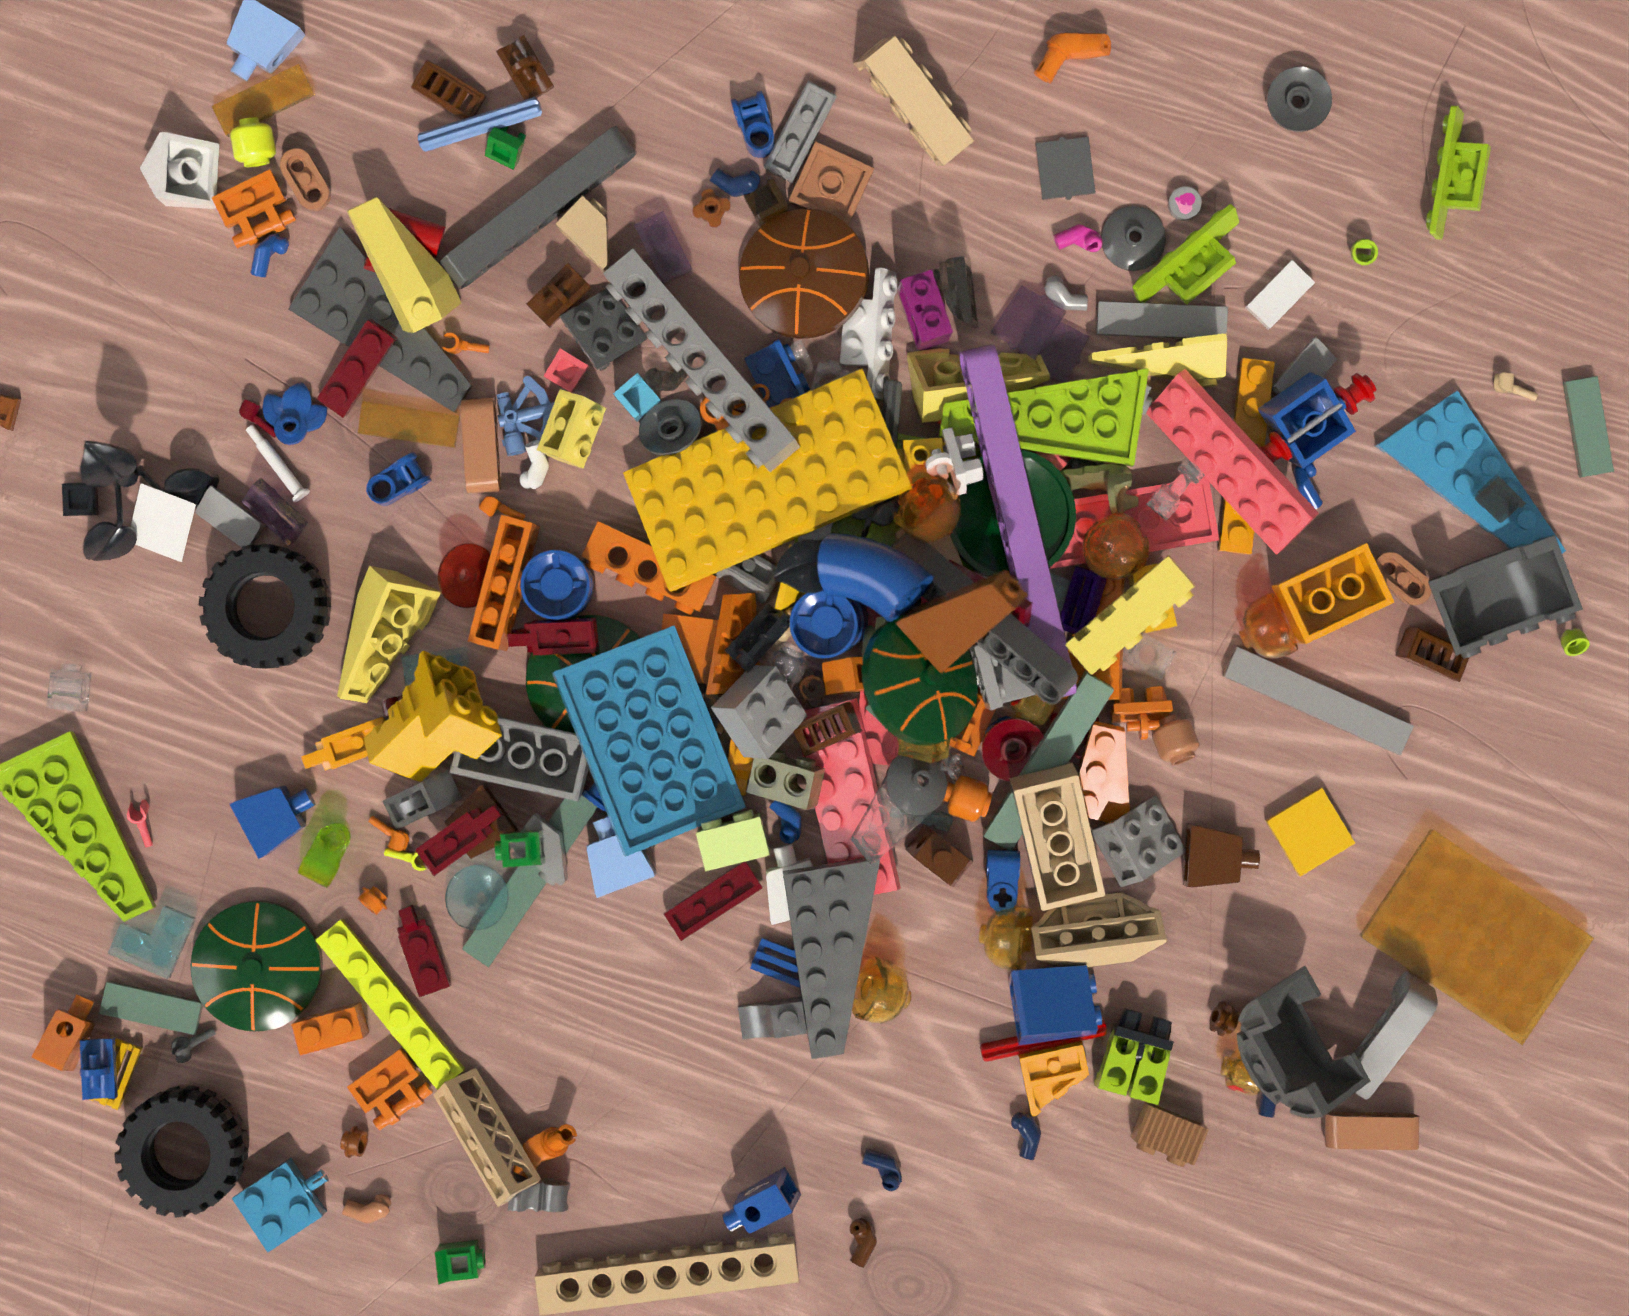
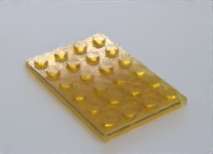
M1433 829L1429 830L1359 935L1362 939L1520 1045H1523L1594 939V937Z

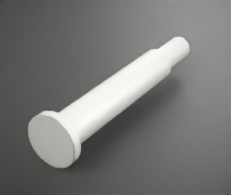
M254 424L250 425L246 429L247 433L256 443L257 449L294 496L292 498L293 502L303 499L310 490L303 488L268 440L263 438Z

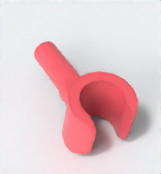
M143 799L140 804V811L135 810L133 803L130 802L127 819L131 823L137 824L145 847L153 845L146 822L149 804Z

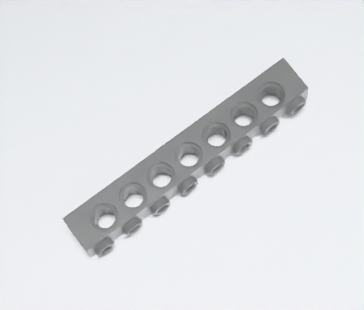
M631 249L603 273L609 281V284L605 286L617 302L622 298L629 305L625 311L637 325L643 322L649 330L645 335L657 349L663 345L669 353L665 356V359L675 371L678 372L681 369L685 371L689 376L685 382L697 396L703 393L707 397L709 402L705 406L717 420L723 416L729 423L725 430L737 444L742 440L750 448L746 455L757 468L764 465L771 472L800 448L791 433L634 249ZM645 286V291L642 295L638 297L632 296L635 288ZM665 310V314L661 319L652 320V315L655 311ZM685 333V338L682 342L672 344V338L676 334ZM699 356L706 357L702 366L698 368L691 367L695 358ZM725 380V387L721 391H712V386L716 381ZM746 404V410L743 414L739 416L732 415V410L736 405ZM761 427L767 429V433L762 439H752V434L756 429Z

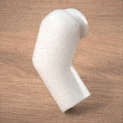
M539 440L525 445L531 461L529 470L524 471L520 475V484L525 489L540 487L549 469L545 454L537 451Z

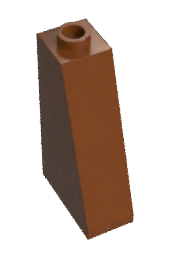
M1005 570L915 606L896 624L934 667L942 673L1029 595L1023 590L1021 584Z

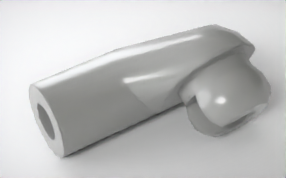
M1050 276L1046 280L1045 294L1056 308L1060 310H1087L1088 296L1086 294H1070L1063 284V279L1059 276Z

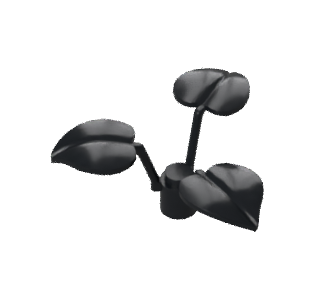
M85 440L83 456L79 466L81 479L87 485L94 487H105L114 484L117 521L115 524L100 522L88 531L83 541L85 558L93 561L116 559L126 555L134 548L137 541L135 530L128 526H122L124 519L121 486H133L137 482L138 477L142 476L152 488L196 504L195 507H197L210 485L217 488L219 476L196 468L180 469L168 476L164 483L165 488H163L145 472L142 465L137 466L135 456L129 449Z
M899 495L851 514L857 520H866L861 537L867 538L871 522L879 526H887L894 521L899 511ZM814 539L801 540L788 548L776 566L774 580L804 593L823 591L818 574V553L821 541ZM920 598L907 612H905L903 615H906V614H907L908 612H910L915 606L920 605V604H921V598Z

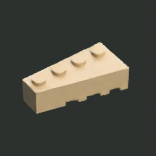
M896 36L883 38L854 61L853 64L860 72L865 68L872 76L870 77V85L878 95L881 94L884 98L889 97L892 100L890 103L892 112L904 124L910 122L913 126L909 130L910 134L937 166H944L974 142L969 135L972 130L962 117L956 118L950 110L952 103L946 94L941 90L937 92L930 81L933 78L929 71L922 64L917 66L910 55L913 54V51L903 38L897 39Z

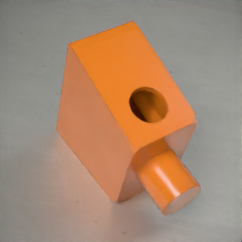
M76 994L68 1011L57 1009L31 1058L60 1071H74L80 1059V1040L89 1039L95 1026L94 1022L86 1019L94 1001ZM71 1023L73 1025V1032L69 1036L67 1027Z

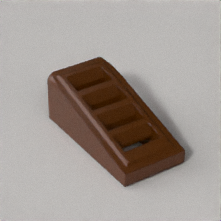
M429 60L425 61L411 86L414 93L461 120L475 116L486 98L484 94ZM432 74L436 75V79L430 89L427 90L425 86ZM445 80L449 84L440 98L436 94ZM457 87L461 91L451 105L448 101ZM469 94L472 96V99L465 111L462 112L459 108Z
M1415 627L1406 628L1396 652V657L1456 682L1461 681L1470 658L1463 659L1461 654L1455 657L1451 669H1446L1452 653H1455L1452 644ZM1430 643L1432 645L1430 647L1426 659H1424L1423 656L1425 654L1428 644ZM1441 648H1443L1444 651L1437 665L1435 664Z
M849 701L803 721L793 732L804 757L856 735L863 730ZM839 714L846 730L845 732H841L834 715ZM827 718L835 733L834 737H831L824 721ZM816 723H818L825 741L823 742L820 741L814 727ZM807 727L815 744L811 747L803 732V729Z

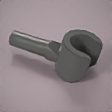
M212 1027L190 1039L186 1037L175 1038L171 1047L172 1054L176 1056V1061L178 1063L189 1061L192 1057L191 1048L216 1035V1032Z

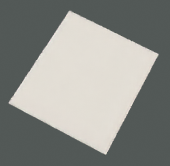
M141 483L130 526L136 532L137 541L135 545L182 562L196 504Z

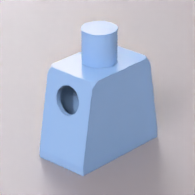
M243 0L227 39V45L239 55L230 71L245 81H248L256 66L272 74L305 36L304 32L299 26L258 1Z
M608 816L593 822L599 840L588 844L586 848L597 898L649 879L657 874L644 849L624 857Z

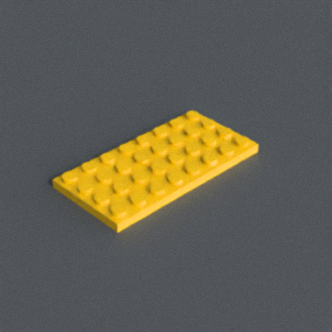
M863 369L770 408L800 446L798 450L771 472L764 465L757 468L746 455L750 448L743 440L737 444L725 428L694 441L688 448L679 453L659 456L623 472L668 590L671 592L912 489V485ZM763 427L756 429L752 434V439H762L766 435L767 429Z

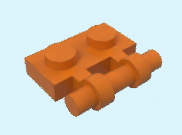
M271 169L211 197L225 227L229 229L239 224L242 232L232 237L237 249L248 243L252 246L260 242L259 238L273 231L279 233L286 229V225L296 221L291 209L279 214L275 207L287 200ZM265 211L269 219L252 226L249 219Z
M402 1047L347 1086L365 1114L376 1106L382 1113L373 1119V1123L378 1130H382L389 1124L392 1126L401 1120V1115L412 1107L417 1109L425 1103L424 1099L433 1093L432 1088L427 1082L417 1089L412 1085L411 1081L418 1077L420 1072ZM400 1089L405 1097L392 1106L387 1098Z

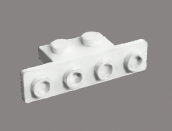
M882 267L875 268L873 299L863 300L854 315L843 324L840 355L841 365L868 366L867 380L875 399L883 401L885 381L891 380L889 367L890 359L893 355L891 339L892 327L895 324L894 298L898 290L896 272Z

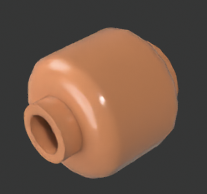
M1176 715L1161 719L1159 721L1160 727L1152 733V739L1161 760L1171 762V765H1179L1193 759L1196 756L1194 752H1196L1200 744L1192 723L1188 719H1177Z

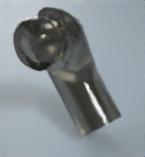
M651 368L645 373L647 385L655 391H674L688 377L683 369L676 372L674 368L671 371Z

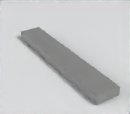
M1235 647L1223 674L1225 678L1397 755L1402 754L1414 727L1407 722L1239 647Z

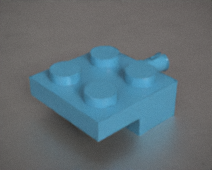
M289 1158L232 1198L267 1252H270L326 1213L327 1210L313 1191L329 1181L327 1175L315 1181L325 1174L322 1169L308 1179H305L292 1158Z

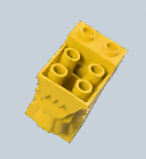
M423 650L419 654L418 665L414 672L415 680L410 685H406L404 691H402L403 698L396 701L388 709L389 719L384 721L383 724L375 726L364 738L369 763L422 782L453 751L477 759L502 734L496 712L488 706H483L474 672L468 667L459 666L442 656H436Z

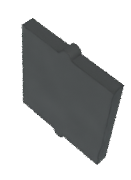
M1060 137L1057 141L1035 144L1042 200L1057 198L1071 200L1073 196L1096 193L1089 137L1074 139Z

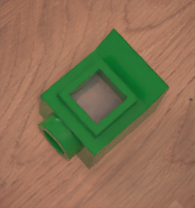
M543 830L500 834L501 841H495L496 860H502L503 868L543 865L545 863V856H542L540 839L543 837Z
M478 1240L439 1244L434 1252L438 1285L450 1281L479 1278L481 1269L486 1268L484 1249H479Z

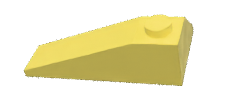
M374 197L347 210L403 331L415 333L443 319L461 304L449 274L378 197Z
M1224 333L1182 339L1183 341L1176 342L1175 346L1159 342L1143 346L1142 350H1137V347H1126L1094 352L1088 356V362L1130 372L1149 368V376L1173 380L1178 373L1186 369L1203 388L1216 386L1217 380L1226 376L1227 335Z
M937 348L907 352L913 400L922 423L940 421L942 419L944 403L968 399L959 355L949 354L950 349ZM1000 353L998 355L1007 393L1023 391L1050 380L1049 371L1041 355Z
M369 566L356 599L337 694L340 699L364 703L370 700L389 675V666L400 652L405 654L410 647L408 642L418 628L423 630L429 622L441 594L440 591L397 571Z

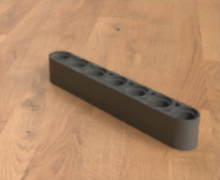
M617 126L610 128L442 258L440 264L459 289L467 287L574 205L582 196L587 195L627 164L637 154L636 150Z
M905 532L890 546L909 556L934 576L931 586L922 596L927 601L974 583L915 532ZM1011 613L976 642L1047 703L1056 704L1077 683L1078 675L1075 669Z

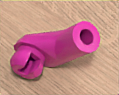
M1082 224L1075 225L1053 235L1059 250L1075 244L1089 252H1097L1103 245L1101 235Z

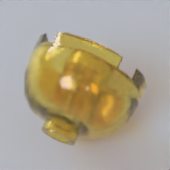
M1014 906V908L1003 909L999 912L995 911L989 917L987 925H981L979 943L984 944L986 956L998 968L1015 971L1024 970L1027 961L1021 959L1025 951L1030 952L1032 943L1031 927L1033 926V916H1028L1032 911L1031 908Z
M875 957L876 960L868 959L859 971L856 988L860 987L858 998H854L852 1013L857 1019L882 1024L892 1021L901 1014L903 1009L909 1006L911 991L909 990L907 975L897 964L880 957Z

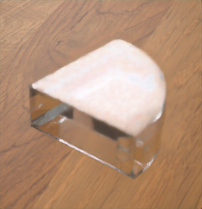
M802 340L791 343L790 348L801 373L807 376L815 372Z

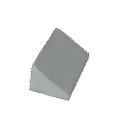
M1314 337L1274 383L1272 390L1279 394L1309 372L1323 377L1337 358L1317 337Z
M211 485L195 510L197 515L241 548L242 546L253 544L267 526Z
M759 555L713 574L743 593H755L756 601L762 604L765 603L777 583L774 580L776 566Z

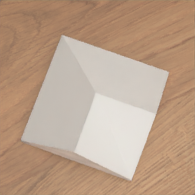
M160 132L140 167L155 197L165 206L216 208L211 197L217 195L219 144Z

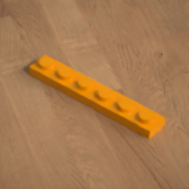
M1242 358L1240 360L1233 421L1255 444L1263 447L1266 440L1267 424L1259 413L1258 408L1267 403L1271 398L1275 362ZM1224 498L1218 551L1251 555L1254 530Z

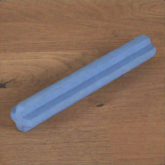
M536 97L430 129L418 134V143L421 149L426 152L490 132L494 127L500 129L542 115L541 104Z

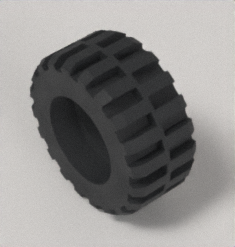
M250 544L242 546L241 550H232L224 555V561L215 563L211 568L213 574L210 578H205L202 587L206 589L204 597L199 596L198 606H203V615L199 617L201 625L207 627L208 632L205 635L210 643H215L218 646L217 651L224 657H230L234 663L250 666L251 668H279L298 662L299 658L306 657L313 651L312 647L316 643L321 642L324 634H322L323 629L329 625L330 616H327L328 607H331V597H327L326 589L328 586L325 579H321L318 574V568L313 563H309L305 556L289 548L272 544ZM259 576H273L282 580L290 588L294 597V615L290 624L283 632L272 637H258L249 633L242 626L237 613V601L241 590L250 580Z
M189 1085L185 1089H181L180 1086L171 1087L164 1092L160 1091L140 1104L122 1124L124 1129L118 1134L116 1144L120 1146V1149L114 1153L115 1163H121L122 1167L117 1174L120 1182L127 1180L130 1185L125 1190L132 1198L137 1194L142 1199L139 1205L146 1210L153 1206L157 1208L156 1214L167 1216L171 1212L174 1213L175 1218L186 1217L189 1213L199 1214L208 1207H213L230 1192L236 1185V1181L242 1176L245 1169L243 1163L248 1159L249 1151L248 1148L244 1147V1142L248 1140L247 1131L240 1129L239 1123L243 1120L239 1113L233 1115L228 1109L232 1104L225 1098L222 1101L216 1099V1092L209 1089L201 1092L199 1091V1086ZM184 1122L194 1126L204 1135L210 1149V1164L201 1176L192 1180L179 1179L170 1175L161 1167L155 1154L154 1144L156 1134L166 1124Z

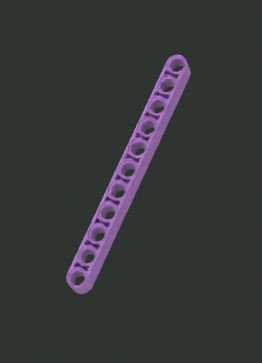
M993 344L961 351L959 353L961 370L1010 575L1021 584L1023 590L1029 595L1025 599L1033 602L1028 629L1071 665L996 348ZM1076 684L1064 695V697L1076 694Z

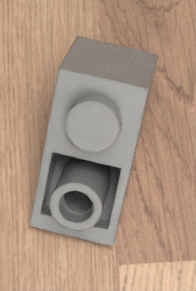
M536 813L521 831L543 830V837L540 839L542 856H545V863L534 866L541 870L538 875L552 886L555 883L562 886L568 879L563 833ZM525 841L512 842L510 844V847L515 850L512 854L515 858L526 857Z

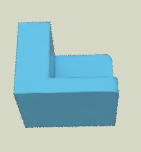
M636 373L613 393L615 398L636 422L661 401L639 373Z

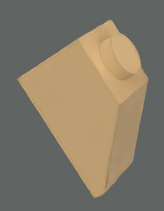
M582 196L556 223V226L599 269L605 272L609 269L608 221L604 217L607 211L594 198L589 202Z

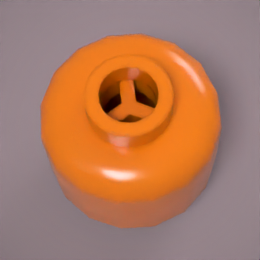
M961 775L954 784L948 782L943 801L948 802L947 810L949 814L975 822L980 816L986 817L993 793L988 792L987 783Z

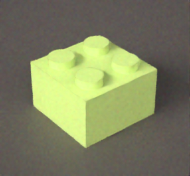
M750 809L734 813V820L722 822V819L719 818L701 824L702 828L697 829L696 836L705 871L770 855L761 813L753 814V810Z

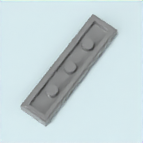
M1099 301L1097 304L1096 335L1177 339L1224 333L1227 335L1228 307Z

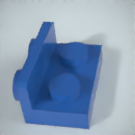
M779 339L775 340L773 344L744 358L755 383L764 384L770 390V398L766 402L768 408L780 404L786 398L793 399L810 391L803 373L797 375L791 364L796 359L788 343L782 346ZM758 388L764 399L766 396L765 389Z

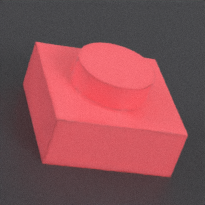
M559 349L544 377L564 390L573 393L589 366L564 350Z

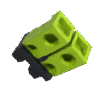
M1124 1008L1118 1024L1113 1023L1105 1055L1100 1071L1097 1072L1094 1085L1102 1090L1124 1096L1128 1095L1131 1098L1158 1105L1170 1058V1051H1172L1174 1041L1169 1039L1172 1022L1153 1016L1149 1033L1138 1029L1142 1013Z

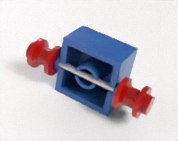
M1309 372L1258 408L1271 433L1269 434V443L1263 447L1258 444L1256 446L1273 464L1282 458L1301 468H1305L1356 432L1344 409L1349 414L1354 415L1358 412V403L1363 400L1368 403L1374 401V392L1377 390L1375 384L1367 375L1361 376L1355 373L1351 376L1352 384L1344 388L1338 385L1334 388L1333 392L1326 378Z

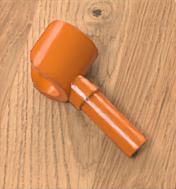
M451 332L444 334L445 337L455 338L456 340L453 348L442 347V349L451 354H458L462 350L489 353L490 345L464 341L460 336Z
M493 496L485 497L479 505V509L491 518L497 510L509 517L524 520L526 516L502 504Z
M375 816L369 819V823L386 835L391 836L388 843L389 848L397 851L406 850L410 839L406 832L387 826Z

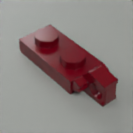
M596 618L533 620L532 622H525L524 628L512 629L507 634L509 647L527 646V652H533V655L595 653L599 650Z
M497 804L491 806L483 813L476 807L471 812L468 811L415 849V851L433 876H436L487 839L488 835L494 832L490 824L501 817L503 813Z
M413 905L401 908L398 912L403 926L397 928L398 938L418 996L422 997L450 987L451 982L431 925L427 924L425 918L418 920Z

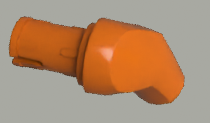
M1066 32L1054 34L1046 42L1048 50L1035 69L1034 74L1042 81L1051 84L1065 60H1085L1109 56L1111 40L1105 33Z
M569 1124L561 1125L559 1128L549 1127L522 1144V1147L534 1168L537 1169L542 1161L557 1158L566 1153L569 1145L576 1141L573 1137L577 1136V1132ZM512 1166L511 1170L528 1178L521 1167Z

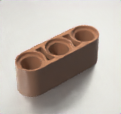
M495 398L462 399L461 422L467 493L500 492L501 473Z
M1329 1112L1325 1115V1146L1334 1149L1417 1150L1419 1149V1115L1395 1112Z

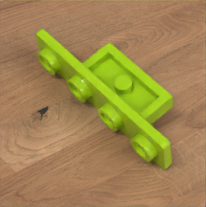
M1451 105L1449 115H1445L1443 120V134H1446L1444 147L1441 146L1437 155V164L1440 166L1439 177L1435 178L1432 184V197L1435 198L1433 210H1429L1426 219L1427 230L1435 239L1439 240L1443 239L1448 209L1480 211L1491 150L1489 144L1460 142L1464 113L1459 106Z
M1229 204L1223 210L1215 212L1210 221L1201 229L1189 234L1182 245L1176 250L1168 252L1150 272L1143 273L1132 287L1139 303L1147 302L1167 285L1187 305L1236 264L1235 257L1218 241L1239 224L1236 208Z

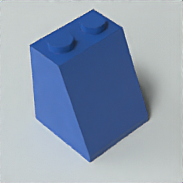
M1087 965L1011 971L1008 983L1018 1045L1096 1035L1098 1031L1097 1026L1102 1025L1100 1006H1094L1092 993H1097L1094 973L1088 974Z

